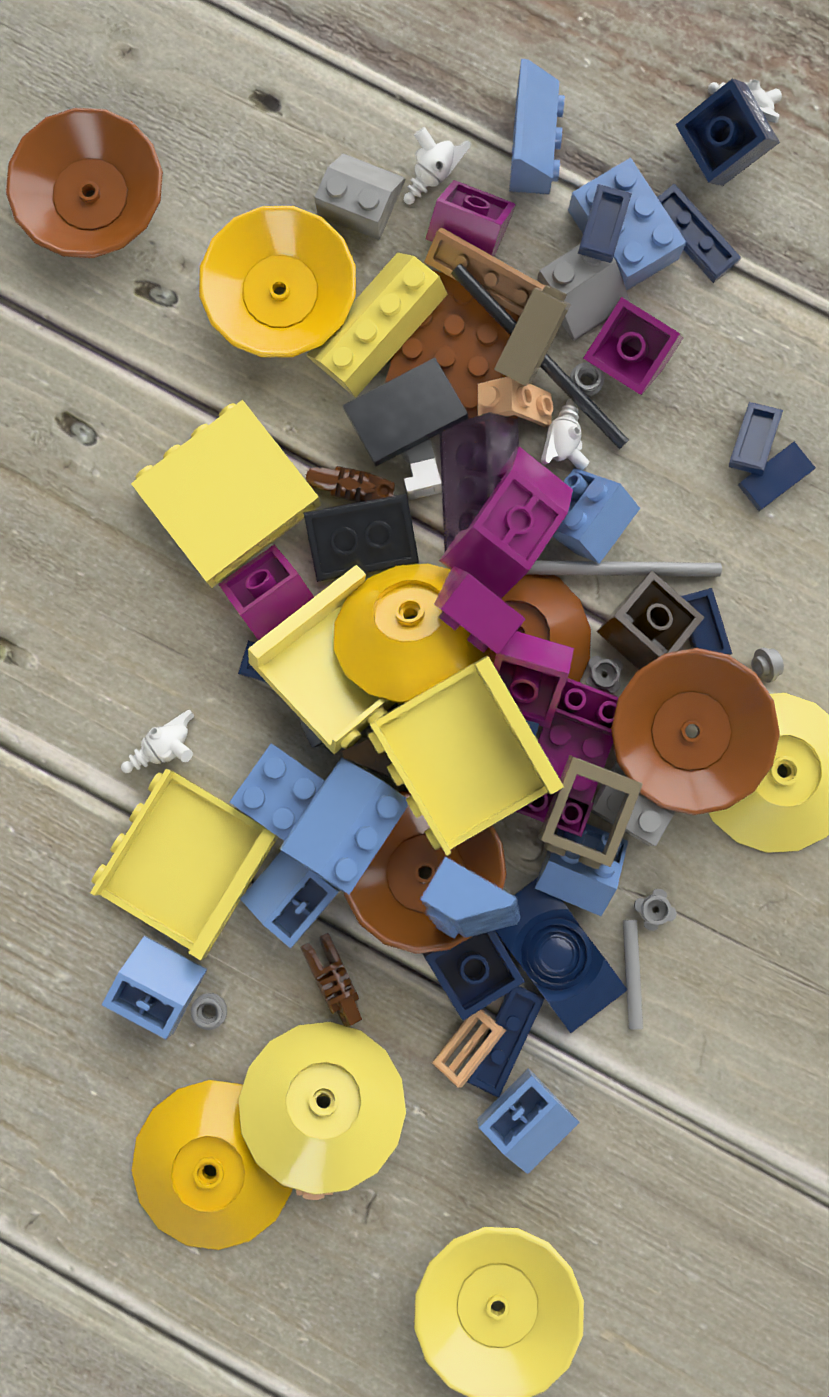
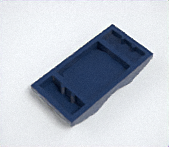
M537 877L513 895L517 898L521 917L518 923L497 929L495 932L568 1031L572 1033L624 994L627 988L563 901L535 889Z

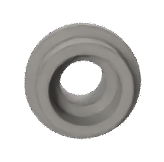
M583 362L575 366L570 375V378L588 397L596 395L604 384L602 370L589 362ZM588 376L592 379L593 383L591 385H584L580 378Z
M763 647L755 651L751 662L753 671L764 682L775 681L784 670L781 655L773 648L767 649Z
M206 993L199 996L191 1007L193 1022L204 1030L218 1028L227 1016L225 1001L214 993ZM205 1005L214 1006L216 1010L214 1017H207L204 1014Z

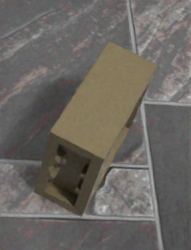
M545 285L543 290L540 288L533 289L494 370L525 386L533 382L571 304L564 301L567 294L550 285Z
M569 755L560 778L564 788L554 793L538 837L541 841L546 842L544 849L561 856H565L566 851L580 855L578 862L595 869H599L601 864L611 867L643 783ZM576 774L625 792L603 852L554 834Z

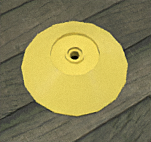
M775 693L770 695L775 703L780 736L773 766L755 792L727 810L709 813L712 821L734 841L766 853L799 851L829 835V715L816 703L787 693ZM779 765H784L788 770L785 778L780 777L777 773Z
M333 1022L298 1025L269 1041L249 1066L239 1096L241 1134L256 1164L281 1185L314 1195L348 1191L377 1174L398 1146L406 1116L402 1078L387 1051L361 1030ZM327 1096L331 1102L329 1107L325 1109L318 1107L316 1104L317 1098Z
M483 1227L453 1239L429 1262L415 1294L414 1330L427 1364L449 1388L467 1397H532L545 1392L570 1367L583 1337L584 1300L572 1268L549 1242L519 1228ZM495 1301L504 1303V1307L500 1311L493 1310L491 1305Z

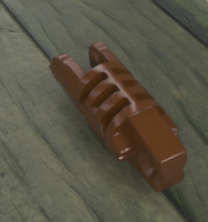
M313 466L305 474V479L310 486L330 491L331 497L355 502L393 496L395 491L394 482L375 476L370 472L336 466L335 470L323 467L315 468Z
M329 933L320 936V942L329 961L328 964L322 966L315 949L310 943H306L300 948L331 1014L337 1012L344 1026H352L362 1020L355 1001L359 1000V996Z

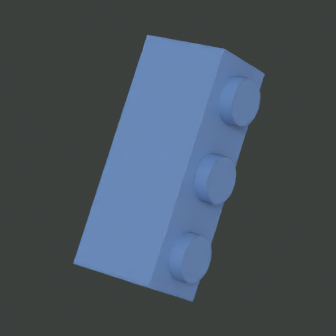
M521 59L509 191L549 194L552 181L558 182L560 160H554V150L561 148L562 128L556 127L557 117H563L565 95H559L558 79L528 59Z
M340 758L280 847V850L337 889L349 895L408 807L406 797L372 774L346 759Z

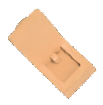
M509 377L478 384L479 419L489 421L516 415L543 427L550 426L552 423L553 401L550 392L532 384L525 386Z

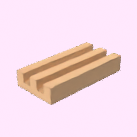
M481 1009L463 1022L432 1064L457 1087L462 1088L506 1030L495 1023V1020L486 1015L485 1011ZM478 1020H481L483 1022L451 1065L449 1067L445 1065L446 1061ZM491 1029L492 1032L457 1076L455 1074L488 1030Z

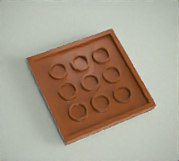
M432 270L440 276L448 295L393 355L385 383L436 358L468 413V419L465 421L514 434L518 419L516 415L489 421L478 418V384L507 377L494 370L510 335L457 280L443 272ZM503 307L518 322L520 316Z

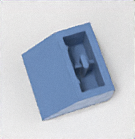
M573 468L563 481L573 489L569 511L552 537L577 555L600 564L640 510V507L620 483Z
M586 823L582 837L559 828L556 829L554 834L603 852L610 833ZM622 838L612 866L609 867L601 864L599 869L578 862L580 855L570 851H566L565 856L547 851L535 889L602 916L617 890L628 840Z
M281 850L240 900L268 930L291 949L341 890Z
M144 936L117 974L102 1006L167 1039L174 1034L207 968Z
M529 1068L477 1118L479 1129L508 1159L527 1174L580 1123Z

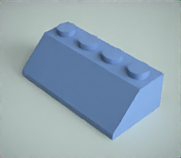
M446 857L420 899L427 908L425 914L430 916L429 919L433 921L432 923L436 925V928L454 939L458 933L467 938L516 925L521 918L516 897Z

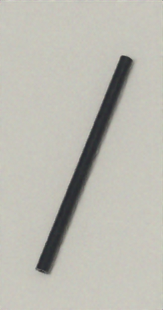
M459 264L452 271L451 275L511 336L517 322L462 264ZM546 354L540 367L614 445L621 449L629 439L556 362Z

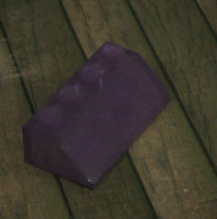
M488 412L467 419L439 434L444 552L458 532L469 528L501 481V478L498 476L499 472L515 449L519 447L517 419Z

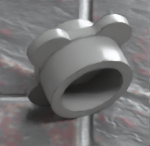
M593 656L588 662L591 669L590 676L586 679V685L595 689H607L610 693L617 692L621 686L618 680L620 671L623 669L622 662L616 658L610 660L601 659L600 656ZM602 671L607 672L608 676L606 678L601 676Z
M655 889L652 895L645 899L638 898L634 903L635 910L640 912L644 919V927L650 931H655L660 924L673 921L676 918V910L671 907L666 899L667 893L663 889ZM654 906H657L659 909L657 913L652 911Z

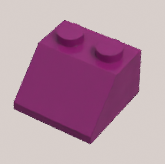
M453 180L436 200L425 239L433 242L437 230L444 228L494 257L514 212L516 203Z
M621 297L583 359L638 394L643 395L665 368L683 340V336Z
M275 544L218 584L258 640L314 598L298 572Z
M456 566L449 572L434 603L436 607L442 610L438 617L455 631L461 625L471 633L467 640L483 653L489 647L499 654L525 621L523 616L473 576Z
M516 631L499 654L496 653L493 665L524 719L539 723V726L550 728L569 675L574 648Z

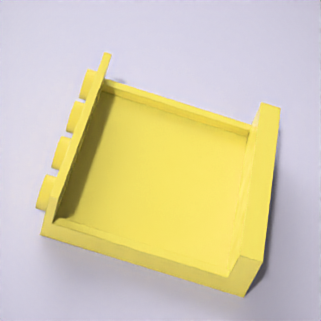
M243 400L237 404L231 403L220 411L219 418L209 425L203 424L196 428L191 434V439L181 446L178 444L168 449L163 455V460L154 466L149 465L140 470L135 477L136 480L131 483L211 588L304 519L303 512L316 510L321 506L318 495Z
M357 565L248 648L249 664L333 754L342 747L344 749L352 747L361 738L360 732L368 727L370 723L387 714V710L397 703L369 695L345 675L334 652V622L346 598L365 582L366 574Z
M489 656L481 658L370 723L373 732L368 734L372 744L379 754L386 751L392 762L391 765L387 766L389 773L397 786L403 783L406 785L411 794L410 797L406 798L409 807L416 818L424 816L430 826L429 829L424 831L433 848L437 850L442 847L446 856L451 854L450 849L546 793L552 795L564 788Z
M165 769L163 774L158 772L148 787L151 794L145 804L139 803L129 818L132 825L126 835L121 833L113 843L110 851L114 854L107 866L102 864L94 874L91 882L95 885L90 893L94 896L101 895L190 950L189 954L202 960L207 957L239 904L240 898L245 894L278 839V836L251 817L173 770Z

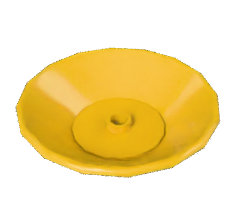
M261 206L234 217L211 239L200 264L199 297L210 324L232 346L259 357H295L322 346L344 324L356 297V265L344 238L321 216L295 206ZM278 287L286 289L281 295L274 293Z
M428 563L395 566L369 577L346 598L334 622V652L345 675L369 695L397 703H406L489 655L491 651L489 647L483 653L467 640L471 633L461 625L455 631L438 617L442 610L436 607L434 603L451 571L450 569ZM409 616H416L413 619H406Z
M207 1080L178 1088L152 1109L136 1137L131 1171L139 1203L159 1230L186 1246L221 1250L251 1241L277 1220L293 1191V1188L281 1185L256 1164L241 1134L239 1096L243 1087L242 1084ZM206 1165L214 1166L217 1171L216 1175L208 1176L204 1171V1167Z

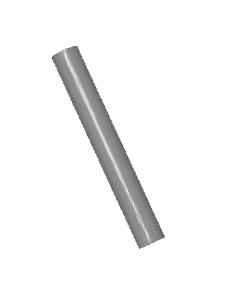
M623 920L629 1029H643L637 920Z

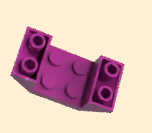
M520 446L515 449L499 472L498 476L501 478V481L469 528L458 532L439 560L450 570L456 566L469 573L500 599L529 572L568 514L573 492L572 488Z
M567 678L550 728L543 727L538 738L539 745L559 779L569 755L604 768L613 745L611 728L619 697ZM576 774L556 828L582 837L594 804L591 801L598 782ZM546 793L515 812L544 822L554 793L552 795Z

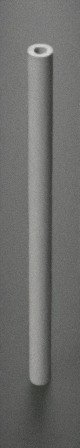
M536 560L527 574L647 576L653 571L658 576L720 577L722 565L721 563L617 561H601L599 564L594 561Z

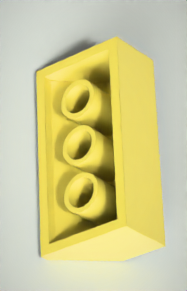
M397 252L353 302L344 324L322 346L310 350L307 357L356 398L448 295L440 276L415 256Z

